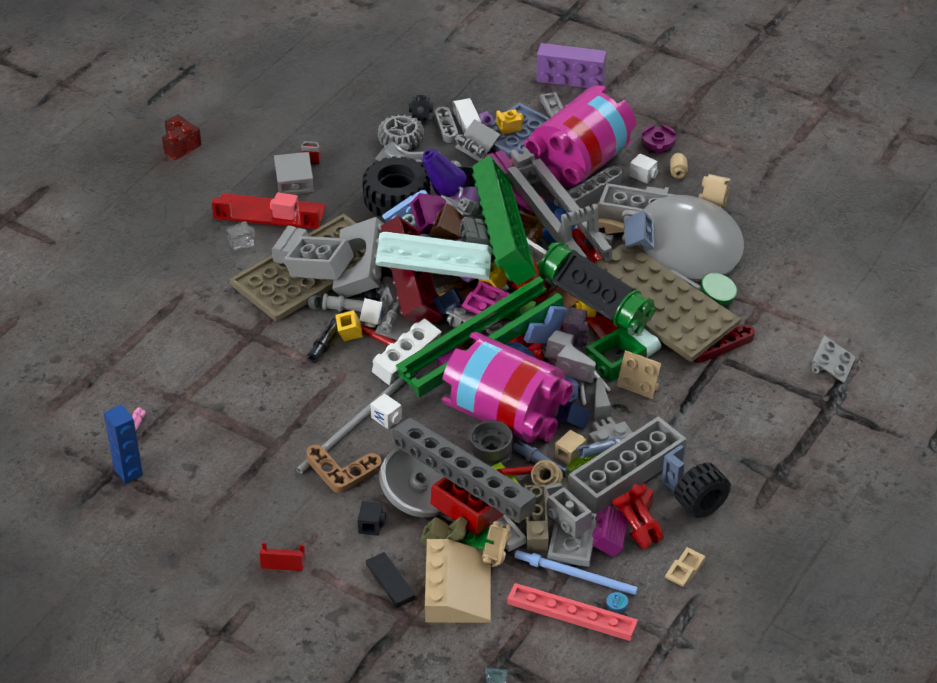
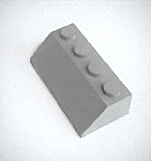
M606 183L599 202L598 218L612 219L624 223L622 219L623 211H643L653 201L674 194Z

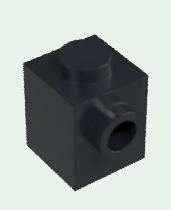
M362 501L358 516V533L379 536L381 525L386 523V512H383V503Z

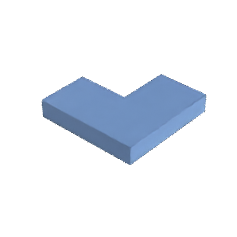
M550 306L544 323L529 324L524 341L527 343H547L550 336L556 330H560L568 309L564 306Z

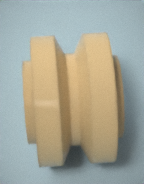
M542 460L534 465L531 471V478L535 485L547 486L562 483L563 474L554 462ZM551 471V477L548 480H543L544 473Z

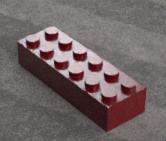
M399 215L381 226L382 232L421 236L420 230ZM389 267L392 271L393 283L397 290L396 296L401 305L400 312L405 319H409L415 324L425 318L432 325L443 320L433 301V298L437 297L430 272Z

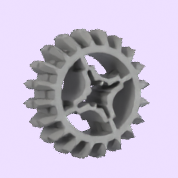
M398 114L395 117L391 115V118H385V121H381V125L378 128V138L384 147L392 141L396 145L405 144L406 142L410 146L409 151H411V148L416 149L417 146L421 145L424 138V128L421 121H418L417 118H412V115L408 117L405 114L403 116Z

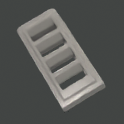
M601 377L597 379L595 388V421L606 420L607 417H610L611 405Z

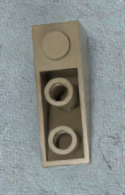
M525 485L527 490L536 495L535 511L526 517L527 552H548L546 485Z

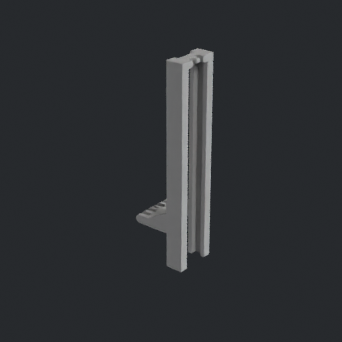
M540 158L533 160L532 164L520 168L516 166L508 168V177L511 184L557 243H565L567 249L576 250L587 259V256L572 238V226L577 225L605 262L612 260V247L599 232L598 207L596 204L591 205V208L589 206L585 207L584 213V210L579 208ZM528 171H530L532 176L537 175L567 212L568 219L566 214H562L561 223L526 180L525 177L528 176Z

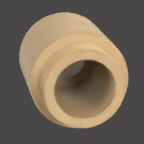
M681 153L674 154L670 159V172L674 178H684L688 174L687 158Z

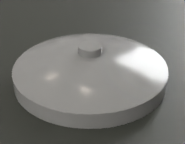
M397 447L389 452L382 463L379 474L380 485L387 499L399 510L413 516L434 517L443 514V512L430 504L431 486L442 479L443 476Z

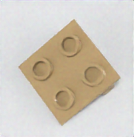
M625 350L617 386L653 399L654 392L658 390L660 385L657 383L661 363Z

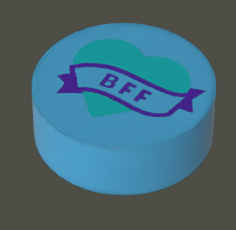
M611 593L607 597L606 607L611 612L624 613L628 608V598L623 593Z

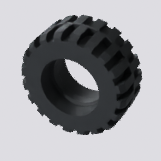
M396 156L388 159L387 157L382 158L381 161L377 160L374 162L373 166L370 165L363 174V201L366 207L377 216L380 215L382 217L383 214L421 190H425L430 194V179L425 167L420 162H416L411 158L407 159L402 156L401 158Z

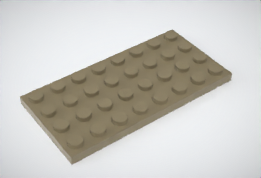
M342 214L312 231L308 236L339 238L340 229L357 223L345 214ZM366 248L353 252L354 257L345 270L354 267L361 261L365 255ZM271 255L231 278L230 285L275 322H278L308 304L309 297L323 295L330 291L333 287V280L291 277L286 265L274 262Z
M625 243L612 251V260L605 262L602 258L595 263L633 289L639 290L644 298L654 300L656 312L645 324V329L690 362L694 361L740 324L741 319L635 246L627 248Z

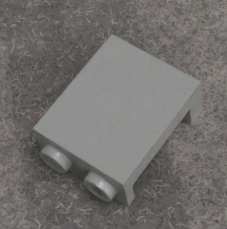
M309 152L274 155L279 193L299 194L314 192Z

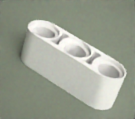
M470 98L453 101V111L463 134L474 119L481 122Z

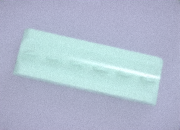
M382 232L379 234L375 265L489 280L492 248L484 244Z

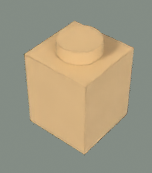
M572 430L568 431L555 443V457L571 467L580 459L577 449L579 446L586 445V439Z

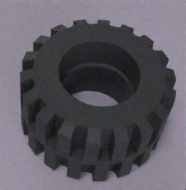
M705 462L692 467L680 478L675 487L674 495L675 499L691 517L703 518L706 515L712 514L724 504L731 492V483L713 463Z

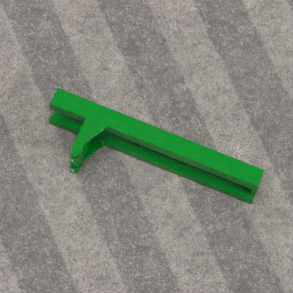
M539 276L396 364L397 374L414 389V392L420 398L446 382L442 378L448 362L419 380L416 378L412 379L411 376L470 340L471 333H481L506 316H510L513 318L512 322L488 336L506 344L522 333L525 335L530 323H540L545 320L550 306H564L563 297L557 293L521 316V307L547 292L543 286L544 280Z

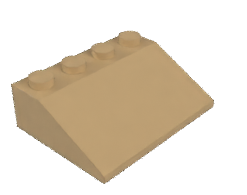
M427 539L425 622L490 623L491 564L483 563V550L449 539Z

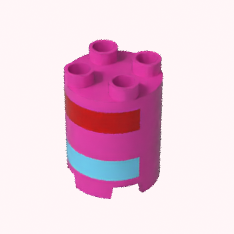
M597 85L588 88L536 128L531 136L524 141V147L531 154H534L535 160L540 158L565 188H574L583 183L632 143L630 141L631 131L637 126L634 113L625 100L616 103L612 98L604 94L606 91L605 86Z
M478 332L471 333L470 337L475 339L476 342L468 351L456 348L446 366L442 379L452 385L451 399L443 397L442 402L482 422L490 420L502 422L510 428L512 436L527 443L534 442L538 438L546 442L550 441L558 425V421L553 419L559 404L565 405L570 400L574 384L564 380L563 371L553 365Z

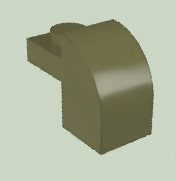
M460 516L451 525H448L435 517L425 526L420 542L426 546L427 539H449L460 543L467 530L465 527L468 520Z

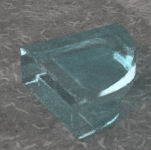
M485 668L487 683H506L507 670Z

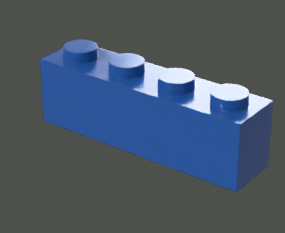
M121 404L104 412V419L114 470L124 483H128L142 476L143 471L134 419Z

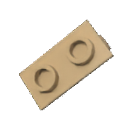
M494 521L493 525H490L487 539L494 543L485 544L482 555L483 563L491 564L492 568L503 563L506 556L504 551L505 545L511 536L509 531L511 524L501 527L500 522Z

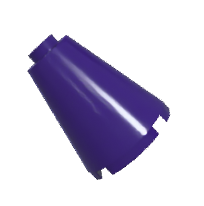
M428 149L423 153L421 160L437 196L444 195L450 197L459 191L457 188L460 185L464 186L467 177L464 171L436 149Z

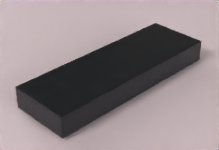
M385 552L366 560V566L396 608L415 600L414 592Z

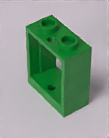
M622 327L586 347V356L596 362L595 369L610 382L619 378L623 358L611 363L601 354L618 346L624 352L626 350L646 357L647 348L633 336L627 334V331Z

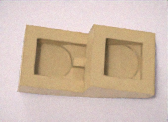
M598 218L599 228L605 227L606 234L624 231L623 222Z
M687 547L679 560L674 561L665 578L685 587L699 571L706 557Z

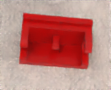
M262 542V549L259 552L261 568L303 571L306 557L305 545H300V551L267 549V543Z

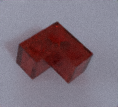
M179 114L165 121L166 135L162 136L164 153L173 160L179 159L202 145L200 129Z

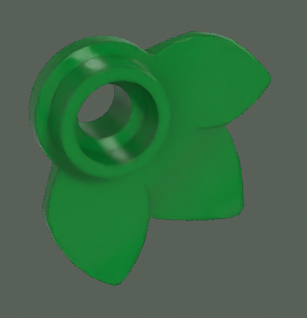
M490 526L478 535L469 531L461 540V543L484 550L486 543H494L487 539Z

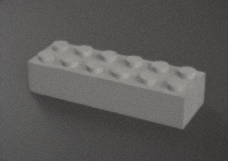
M658 416L570 473L568 477V491L580 502H584L593 513L597 514L600 510L612 504L611 500L630 491L634 484L641 485L663 470L664 456L678 446L682 445L684 447L685 456L687 439Z

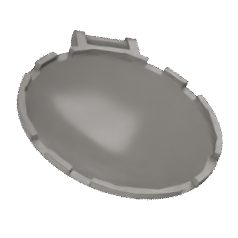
M672 195L657 199L644 208V211L654 220V249L648 251L640 243L634 246H639L648 256L670 271L673 269L691 281L701 282L703 277L709 273L729 274L740 262L744 250L742 232L735 220L716 204L694 196ZM625 210L622 212V219L624 220L623 243H625V219L641 211Z

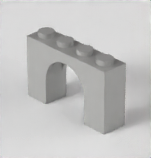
M377 217L340 229L339 238L348 240L352 252L365 248L366 252L357 265L344 270L337 280H333L332 289L338 295L347 298L380 287L382 266H376L375 264L379 234L382 233L381 226L384 223Z

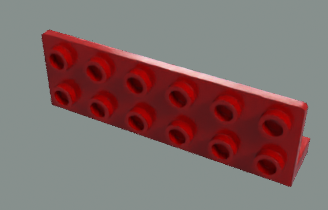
M223 193L220 198H213L212 209L214 219L318 229L326 209V204L298 201L299 210L294 221L273 217L270 202L274 198Z

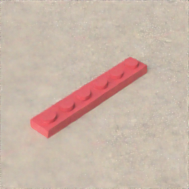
M517 583L514 584L507 598V604L628 641H631L638 624V619Z

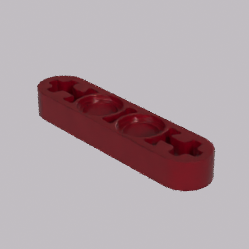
M744 324L734 328L714 344L719 348L714 349L710 347L693 362H705L752 342L755 336L754 327ZM726 339H734L735 341L728 342Z

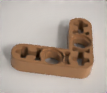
M311 445L306 451L307 462L331 490L337 493L345 492L376 474L381 468V458L375 453H369L341 469L320 445ZM328 465L333 470L326 472L322 470V467ZM352 470H359L361 474L353 476L350 472Z

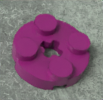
M650 125L642 131L641 144L650 150H654L657 154H662L665 150L671 149L676 143L675 131L669 126L661 125V127H655V125Z

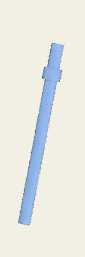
M519 550L515 553L516 559L529 562L530 565L535 567L549 568L632 595H636L638 591L636 586L548 560L536 553L529 554Z

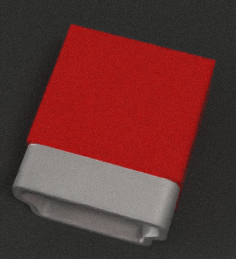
M305 141L301 145V152H309L311 164H320V146L317 142Z

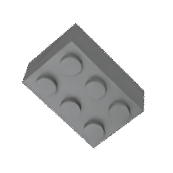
M301 236L283 260L291 277L337 280L354 257L348 240L345 238Z

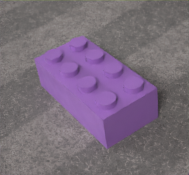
M541 43L537 53L536 82L583 88L597 85L603 86L607 51Z

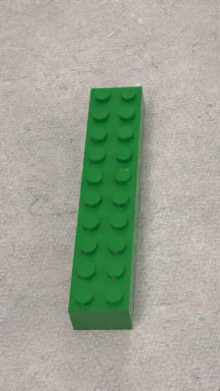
M488 155L472 166L474 171L472 175L476 181L477 194L481 199L479 203L483 208L482 214L486 218L484 222L488 227L487 233L491 238L489 242L493 247L492 253L496 257L494 262L500 270L503 268L510 282L514 281L519 286L537 273L510 178L491 155Z

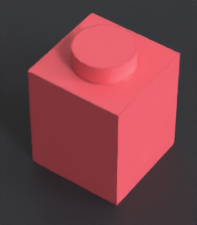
M277 192L275 198L270 202L273 217L294 221L299 210L298 195Z

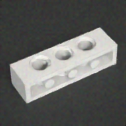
M425 318L419 323L416 322L410 331L403 333L397 342L391 343L385 352L378 354L373 359L372 372L390 385L399 377L396 364L440 338L442 331Z

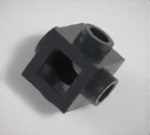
M416 95V97H413L412 102H409V113H412V118H417V120L429 118L430 113H433V103H430V97H426V95ZM423 107L424 110H417V108Z

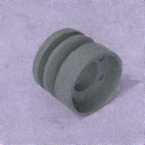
M490 420L483 421L472 428L470 433V455L490 467L499 462L505 468L511 466L513 461L512 431L506 424Z

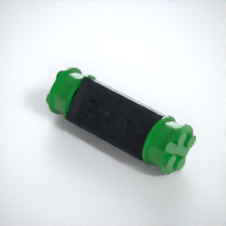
M563 242L552 243L543 259L537 264L538 273L542 279L548 278L553 286L561 288L613 322L616 327L622 326L630 336L641 334L649 318H652L656 312L653 299L644 298L639 290L633 289L580 255L576 250L567 249L566 244Z

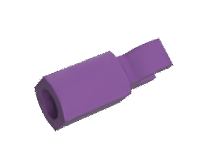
M488 111L478 114L482 124L486 126L493 124V116Z

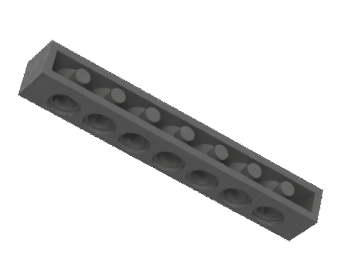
M408 418L393 429V445L517 523H520L535 511L536 495L412 418Z

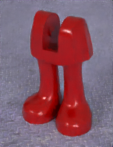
M642 484L611 500L614 507L620 509L633 529L630 533L631 538L640 548L645 550L652 545V541L658 543L664 540L658 520L653 519L643 502L642 497L647 492V487L645 484ZM630 502H631V504L633 505V507L635 508V510H636V512L638 513L639 517L641 518V520H642V522H643L642 525H641L640 521L638 520V518L636 517V515H635V513H634V511H633V509H632V507H631V505H630Z

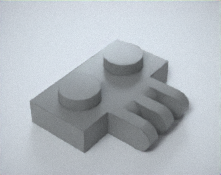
M607 417L606 422L602 419L599 420V424L597 422L592 423V428L595 432L589 433V440L593 444L608 441L613 437H627L633 432L625 421L615 424L611 417Z

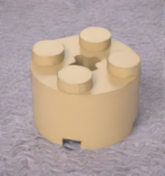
M709 174L708 177L704 176L702 186L704 187L703 194L700 193L698 198L710 201L721 208L722 206L726 207L730 192L727 182L731 183V179Z

